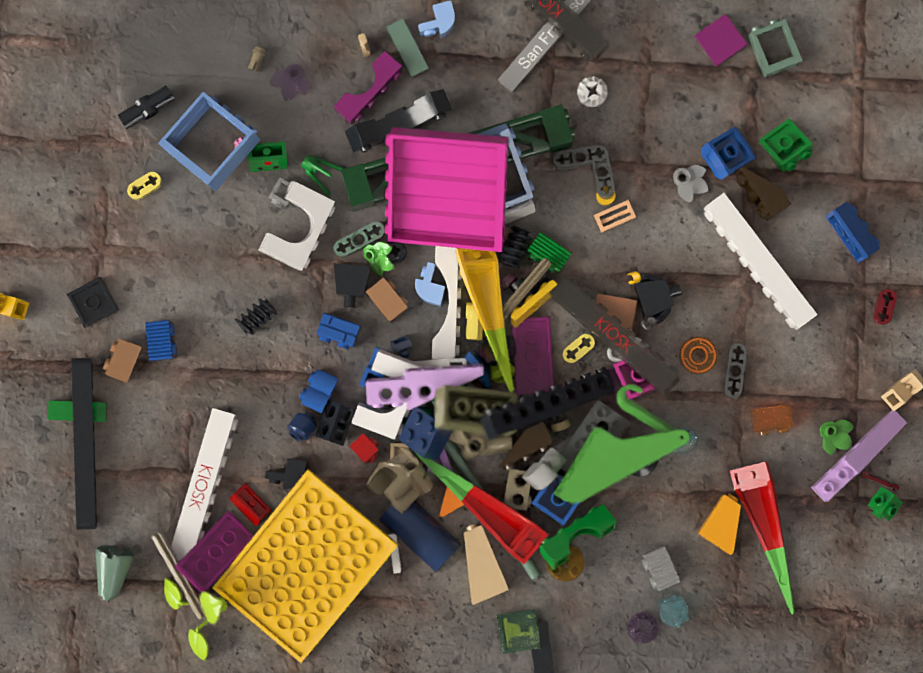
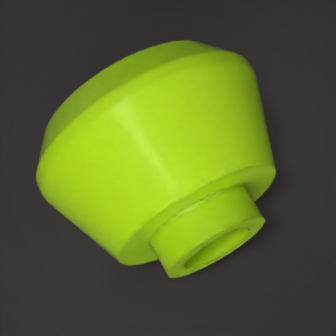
M510 363L511 376L513 377L515 367ZM490 366L491 380L496 383L505 382L500 367Z

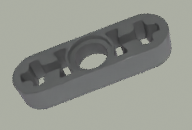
M741 343L733 344L729 348L724 394L731 399L740 396L743 387L747 348ZM737 347H740V351H743V354H740L738 357V361L742 360V364L739 362L731 363V359H736V353H733V350L737 349ZM733 365H737L741 370L738 376H733L730 373V368ZM729 378L733 380L740 379L739 382H735V388L738 389V392H735L733 395H731V391H728L733 382L728 381Z

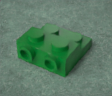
M790 118L759 139V144L771 156V160L782 172L794 170L797 162L801 159L804 161L809 159L814 151L813 144Z

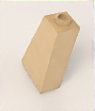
M477 523L466 527L467 531L464 532L470 593L473 605L509 590L482 525L478 526Z

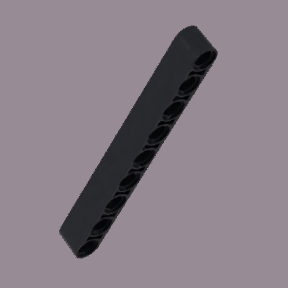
M92 357L72 358L76 529L89 530L97 529L95 432L93 421L94 409L92 408V402H94Z

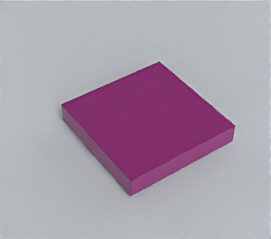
M726 14L694 36L716 67L747 46L746 41Z

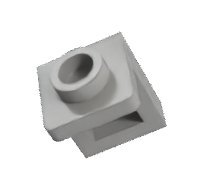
M282 178L278 179L268 197L272 200L271 203L279 208L288 205V201L284 200L283 197L290 183Z

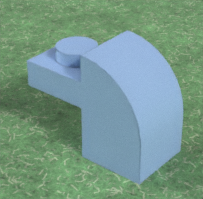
M451 0L433 5L436 20L418 24L420 36L430 37L439 31L440 37L443 38L452 31L455 23V13Z
M428 262L427 267L423 266L420 276L424 279H415L416 292L424 302L441 306L445 286L431 283L436 265Z

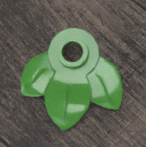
M383 241L369 244L363 250L364 257L370 263L371 269L379 276H382L384 271H390L395 268L387 256L393 247Z
M840 419L836 422L826 421L821 425L822 446L828 454L833 455L836 448L841 450L851 449L852 440L848 433L854 428L852 423ZM829 428H832L831 434L828 433Z

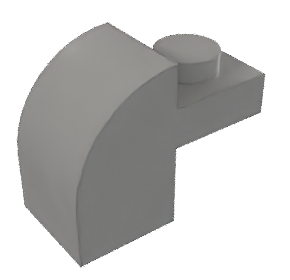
M550 448L538 463L534 462L522 478L536 490H542L556 478V473L566 462V459L554 448Z

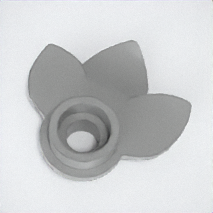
M692 165L688 169L679 168L674 172L673 181L678 186V194L686 202H692L694 194H702L708 191L706 182L701 178L706 171L705 168L699 165ZM679 175H684L686 177L685 181H681Z

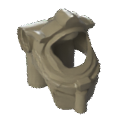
M453 430L449 437V440L455 442L461 448V455L467 460H472L476 456L508 453V450L512 449L510 435L488 440L486 434Z
M404 447L402 454L393 457L391 460L379 463L366 486L375 494L380 495L384 493L393 501L392 505L394 508L404 513L419 495H424L433 488V482L423 468L424 462L415 454V451Z

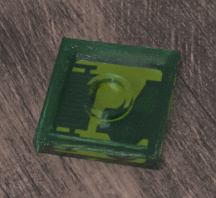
M535 609L497 615L503 654L541 648Z

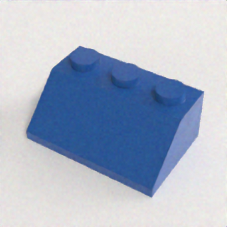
M845 202L825 217L857 263L879 250L880 243L867 230L869 228L867 223L863 219H859L854 205Z

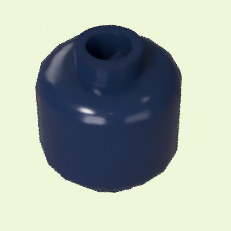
M307 412L304 414L297 413L288 424L289 435L299 442L308 440L316 429V423L313 421L314 417Z

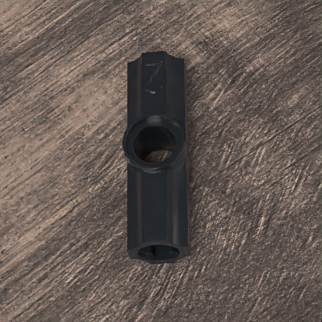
M165 85L151 95L139 98L133 106L118 114V117L125 128L129 129L143 119L147 120L155 116L161 108L173 102L175 98Z

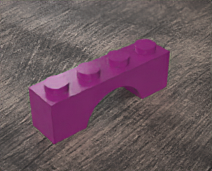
M386 51L372 64L375 81L371 89L360 95L345 93L333 106L334 110L350 125L354 122L358 123L364 116L362 113L367 108L371 109L376 103L375 99L379 94L384 95L389 89L388 85L392 80L395 82L402 75V66Z

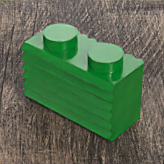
M541 231L527 250V253L530 254L528 257L536 263L542 261L543 258H547L552 263L548 271L553 274L554 272L559 273L572 254V252Z

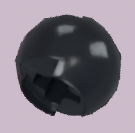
M387 242L392 247H396L397 250L400 249L398 256L390 253L387 255L393 264L402 262L407 255L405 244Z

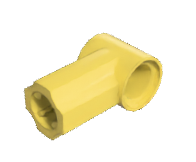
M466 302V339L482 340L483 326L473 302Z

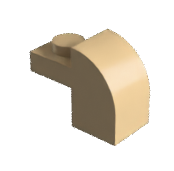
M914 369L909 374L907 373L900 378L881 397L895 411L915 393L923 389V377Z

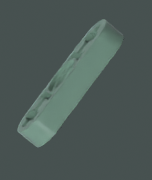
M372 222L338 240L334 244L335 254L338 257L344 258L374 243L384 236V226L380 222ZM374 226L381 228L379 231L380 235L377 236L374 233L370 235L372 239L368 241L364 231L367 230L370 233L373 231L372 227ZM358 234L365 237V241L361 245L354 243V237ZM351 239V243L355 247L351 250V246L346 248L345 253L337 251L340 244L346 246L349 244L347 240Z

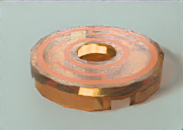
M697 336L690 338L680 348V363L691 374H705L713 369L717 362L718 354L716 347L712 341L705 337ZM699 350L703 353L701 361H696L693 358L694 351Z

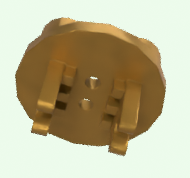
M569 545V561L555 570L546 561L547 571L553 578L558 581L568 582L575 580L581 575L584 570L585 561L578 547Z

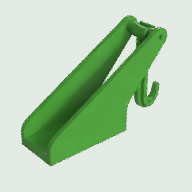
M633 384L625 385L617 393L618 405L624 411L658 432L617 439L601 428H594L553 494L565 501L579 503L687 444L689 434L685 430L675 429L626 397L628 390L642 393L643 390Z

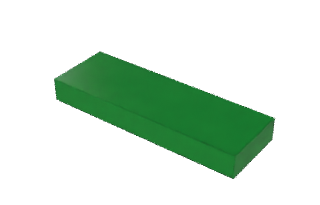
M49 401L48 420L73 421V401ZM92 402V408L94 409L93 421L107 422V403Z

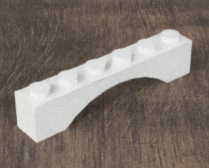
M436 246L435 265L446 282L449 293V307L445 322L432 341V360L459 357V345H456V337H460V326H456V318H460L461 307H457V299H461V288H457V284L462 276L460 269H458V260L455 253L458 248Z

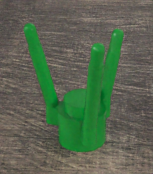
M309 154L304 159L301 167L305 169L304 173L329 196L330 192L312 173L316 174L320 171L331 177L332 174L323 169L321 164L339 171L345 168Z

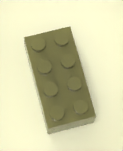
M443 385L436 390L435 428L485 434L479 418L486 416L485 412L490 409L496 408L497 411L501 410V406L506 403L513 402V405L517 404V393ZM517 430L512 431V432H509V433L504 434V435H502V436H508V435H510V434L516 432Z

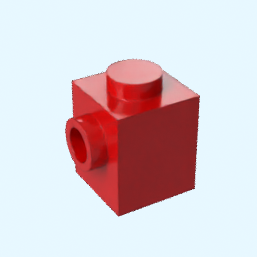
M364 433L349 446L365 464L368 461L372 463L379 456L377 454L380 451L377 448L379 444L372 436L368 439Z

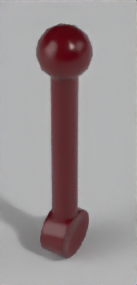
M867 471L861 473V477L864 479L874 480L892 488L893 491L899 490L898 484H891L869 475Z

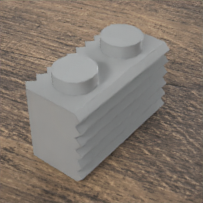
M665 546L643 555L644 559L641 562L645 571H650L652 577L649 580L653 589L657 588L658 591H661L681 582Z

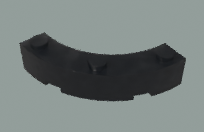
M444 89L429 92L414 101L413 106L408 108L402 107L386 114L383 119L376 121L374 118L354 124L345 131L352 151L357 152L361 150L362 153L370 151L373 146L385 143L386 136L390 134L393 127L418 129L434 120L439 121L446 118V114L452 108Z

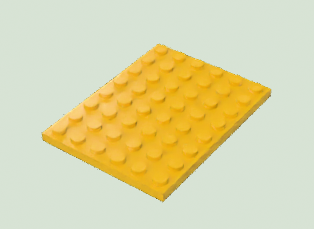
M307 470L213 586V589L302 663L399 544L311 470Z

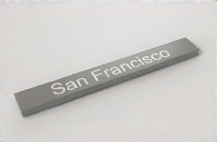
M565 0L559 7V12L562 9L564 10L556 18L557 14H553L500 76L498 82L513 93L591 0Z

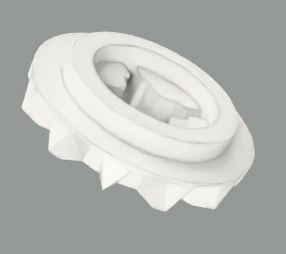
M594 76L581 81L577 89L579 100L589 107L601 105L608 94L607 85L602 79ZM597 85L596 93H598V95L593 94L588 98V88L592 89Z

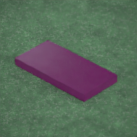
M550 317L527 318L517 328L512 325V336L517 349L514 356L517 395H530L544 390L546 393L550 391V387L554 386Z
M227 511L177 563L175 568L201 593L205 592L233 563L254 535L235 516Z

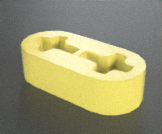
M149 172L129 185L128 195L134 200L143 199L161 187L162 179L157 173ZM150 177L158 178L156 185L149 184L146 186L150 182ZM142 186H144V188L139 191L140 195H132V193L134 192V187L141 188Z
M583 334L564 349L562 353L564 361L569 364L577 362L594 347V338L589 334ZM582 338L585 340L589 338L591 340L589 343L590 347L584 346L580 349L578 346L582 344ZM575 349L578 350L574 355V360L572 358L567 359L568 350L571 352Z

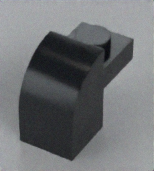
M287 458L285 474L266 471L265 479H269V483L279 485L281 481H284L283 489H293L306 473L308 461Z

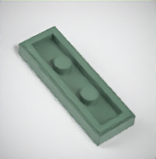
M404 19L387 26L386 29L411 77L413 78L429 70Z

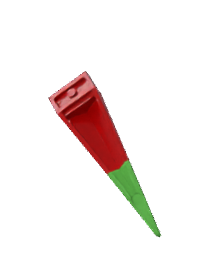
M415 452L502 546L523 564L528 561L549 535L547 531L529 517L436 461L423 458Z
M768 461L730 470L734 489L760 540L790 613L793 615L795 609L776 489Z

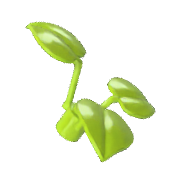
M165 578L164 593L168 604L175 610L179 609L180 605H190L189 602L181 600L182 593L178 586L169 578ZM202 592L200 603L207 619L196 630L193 628L189 630L188 639L193 652L200 659L207 661L208 643L204 635L200 633V630L208 622L215 624L219 619L220 613L227 610V603L222 596L216 598L208 592Z

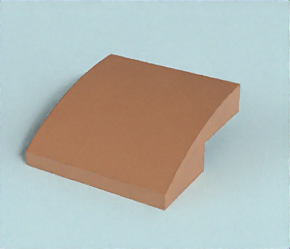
M597 294L591 332L607 334L608 329H610L608 335L617 337L619 331L618 337L625 335L626 338L631 339L638 301ZM601 318H602L601 321H609V322H601V331H600L599 323H598L596 326H594Z

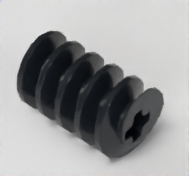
M511 226V230L514 233H508V237L511 240H505V244L509 247H503L502 251L506 254L499 255L503 260L499 262L506 266L520 269L521 267L517 262H523L520 254L526 255L522 248H529L525 241L532 240L528 236V233L531 232L517 226Z
M260 298L258 299L259 306L253 303V311L247 308V316L241 313L242 321L237 318L234 319L246 335L247 333L254 335L253 328L260 330L259 323L265 325V318L271 320L270 313L278 314L277 310L266 298L265 301Z

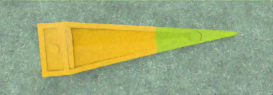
M458 248L455 253L460 266V274L507 387L512 393L514 388L506 342L496 252Z

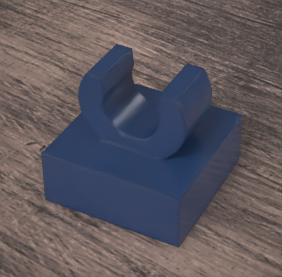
M408 335L390 341L394 353L400 351L403 358L410 356L407 348L412 347Z

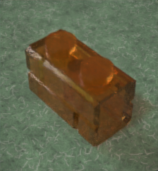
M790 404L750 410L753 433L758 432V436L769 435L771 430H777V433L789 432L788 428L793 427Z

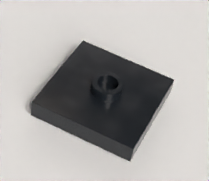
M101 276L66 294L84 328L119 311Z

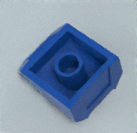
M736 126L709 141L701 148L702 158L705 159L714 176L721 180L756 159L753 149Z

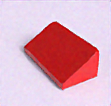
M246 483L229 498L254 526H257L272 511Z

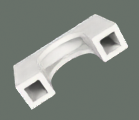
M292 181L283 199L302 208L308 214L310 231L298 243H289L273 234L266 233L258 251L297 270H303L310 263L311 258H309L311 251H315L319 241H317L319 234H323L327 227L325 223L327 217H331L335 210L333 206L335 201Z
M379 349L371 370L389 377L405 376V369L422 368L423 365ZM408 387L401 389L403 395L408 396L412 393ZM359 402L351 423L395 439L397 434L401 435L404 424H401L403 417L407 418L410 410H407V403H403V406L381 410Z

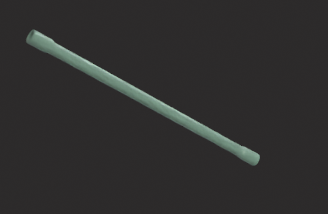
M426 402L423 403V404H421V405H419V406H423V407H428V405L426 404ZM448 439L444 448L465 480L484 490L452 441ZM529 558L525 564L522 563L531 580L541 574L532 559Z

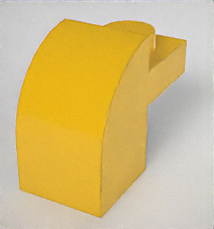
M0 293V314L24 321L29 302Z

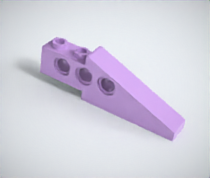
M483 364L407 368L404 371L405 376L367 379V404L372 405L373 408L384 407V404L403 406V403H407V410H411L436 398V390L443 385L461 386L483 375ZM423 386H428L431 389V393L423 394L420 389ZM408 387L412 393L408 396L403 395L401 389ZM388 388L392 391V395L385 397L382 394V390Z
M891 410L811 486L813 491L823 501H829L855 475L862 471L907 422L896 411Z

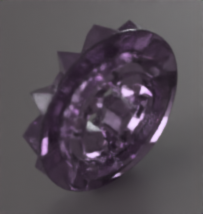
M648 613L633 615L627 624L629 637L640 644L651 642L658 632L657 621ZM639 620L643 625L650 624V626L646 628L647 636H645V634H643L642 631L635 633V631H637V629L640 628L638 622Z

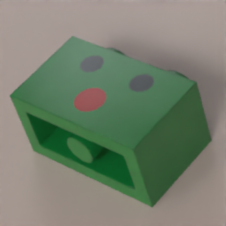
M285 141L258 143L248 154L249 172L288 169Z

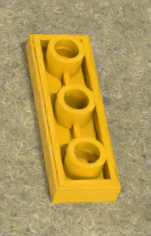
M551 280L549 283L545 282L539 287V291L535 295L531 294L528 296L525 304L521 307H516L511 312V324L517 328L557 293V283L554 280Z

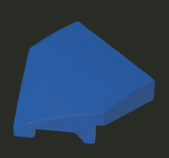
M474 349L464 358L470 364H483V375L477 378L489 389L491 387V380L487 365L482 362L479 354Z

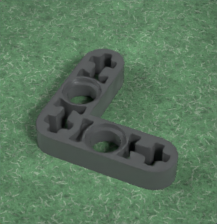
M594 145L559 151L554 155L553 165L558 170L592 166L598 196L606 200L613 197L615 186L608 151L604 146ZM596 151H600L602 158H598ZM588 152H591V160H589ZM582 153L586 159L583 162H578L575 156ZM569 155H572L573 163H570V160H568ZM560 157H562L563 160H565L563 165H561L560 162H557L559 161ZM600 168H605L608 174L601 177L597 171ZM605 181L607 188L611 189L608 194H605V191H601Z

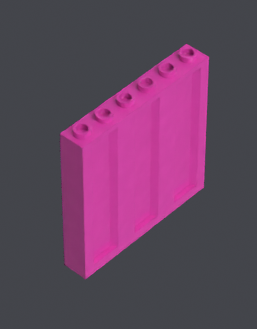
M393 127L390 134L386 136V145L389 146V152L386 153V164H389V170L386 171L385 180L389 184L385 192V199H388V205L385 208V217H388V223L385 225V234L388 235V242L502 252L505 239L509 137Z

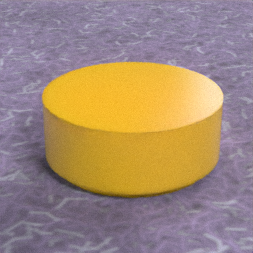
M603 186L601 191H605V194H608L611 189ZM615 191L613 197L608 200L600 198L598 193H596L598 203L604 206L612 204L615 200Z

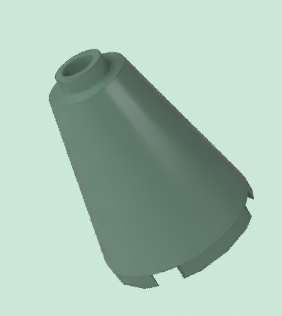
M100 545L95 551L98 595L102 596L103 600L112 601L113 598H117L135 553L125 547L124 551H122L115 545Z

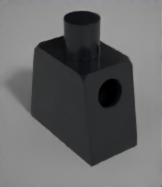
M334 263L337 296L344 297V308H355L356 298H364L371 266Z

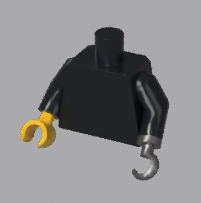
M636 271L628 273V275L633 277V281H630L629 284L636 283L634 285L644 320H647L646 325L644 321H641V325L645 330H649L650 327L663 322L671 313V307L674 305L672 298L682 295L680 286L678 284L668 287L666 279L662 280L660 276L650 273H639Z

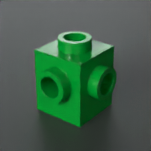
M880 487L871 498L868 506L873 510L872 514L880 520L884 518L890 522L893 516L897 514L903 502L895 494Z

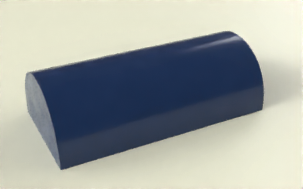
M416 501L404 513L399 512L391 505L379 519L434 572L461 545L454 536Z

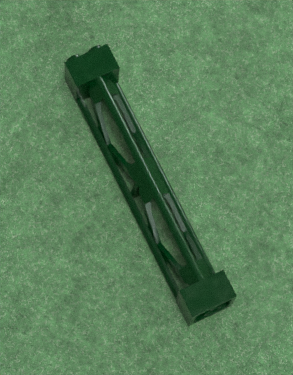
M562 104L466 133L479 134L506 124L509 129L512 128L516 139H513V142L531 147V149L521 151L522 156L519 157L520 159L547 151L550 154L571 148L575 138L573 127L568 125V120H570L568 110L563 109ZM541 125L545 141L518 133L517 131ZM511 154L508 155V163L514 162ZM386 157L341 170L353 212L375 206L374 203L386 200L385 192L389 182H386L384 179L372 194L367 180L369 175L389 170V164H386Z

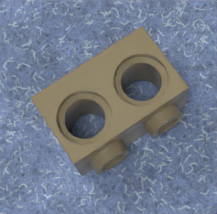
M509 469L504 503L514 509L526 511L527 507H531L532 502L529 490L534 487L527 481L524 486L516 484V477L524 475L527 471ZM515 494L522 495L523 503L521 505L513 503L512 498Z

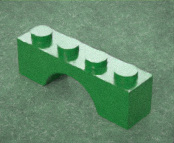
M603 504L599 507L595 506L583 518L581 516L576 518L571 526L561 528L557 535L552 538H546L540 546V554L550 567L555 570L569 561V545L573 539L581 535H592L602 539L616 529L617 521Z

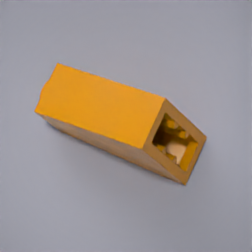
M731 494L721 496L697 532V534L729 555H732L734 552L741 505L737 503L738 499Z

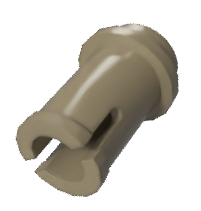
M255 47L254 50L252 49L253 55L248 69L252 70L256 63L254 71L259 72L263 58L267 54H265V49Z

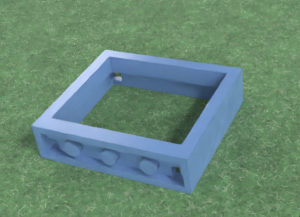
M202 92L158 144L216 192L261 139L256 135L258 131L250 124L248 126L243 124L245 121L239 115L233 116L231 114L232 110L225 104L219 105L220 101L215 96L211 95L209 97ZM210 107L246 135L212 176H209L175 148Z
M502 124L477 134L509 137L508 147L524 191L506 197V208L533 198L532 191L534 186L531 179L527 180L525 175L528 173L525 163L520 161L519 157L522 156L519 146H515L513 139H516L513 129H509L506 124Z

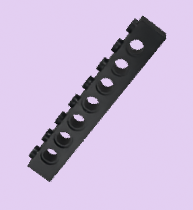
M605 366L595 370L596 374L591 375V372L581 375V380L576 381L573 378L565 381V386L561 387L560 384L550 387L549 392L545 393L544 390L534 393L533 398L529 399L528 396L518 399L517 404L513 405V402L502 405L501 410L497 411L496 408L486 411V416L479 419L487 439H494L620 390L622 386L615 368L606 369Z

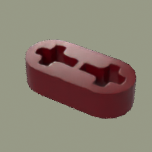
M891 289L883 290L878 295L873 313V319L878 325H885L892 319L897 296ZM889 293V297L892 298V300L888 301L887 305L885 306V299L883 298V296ZM883 309H885L884 315L887 316V319L880 321L881 318L878 317V314H881Z

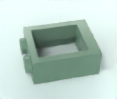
M775 19L769 22V25L766 27L760 25L751 29L752 32L748 35V39L764 78L798 66L803 61L786 19L781 21L780 19ZM781 28L793 57L768 65L757 37Z

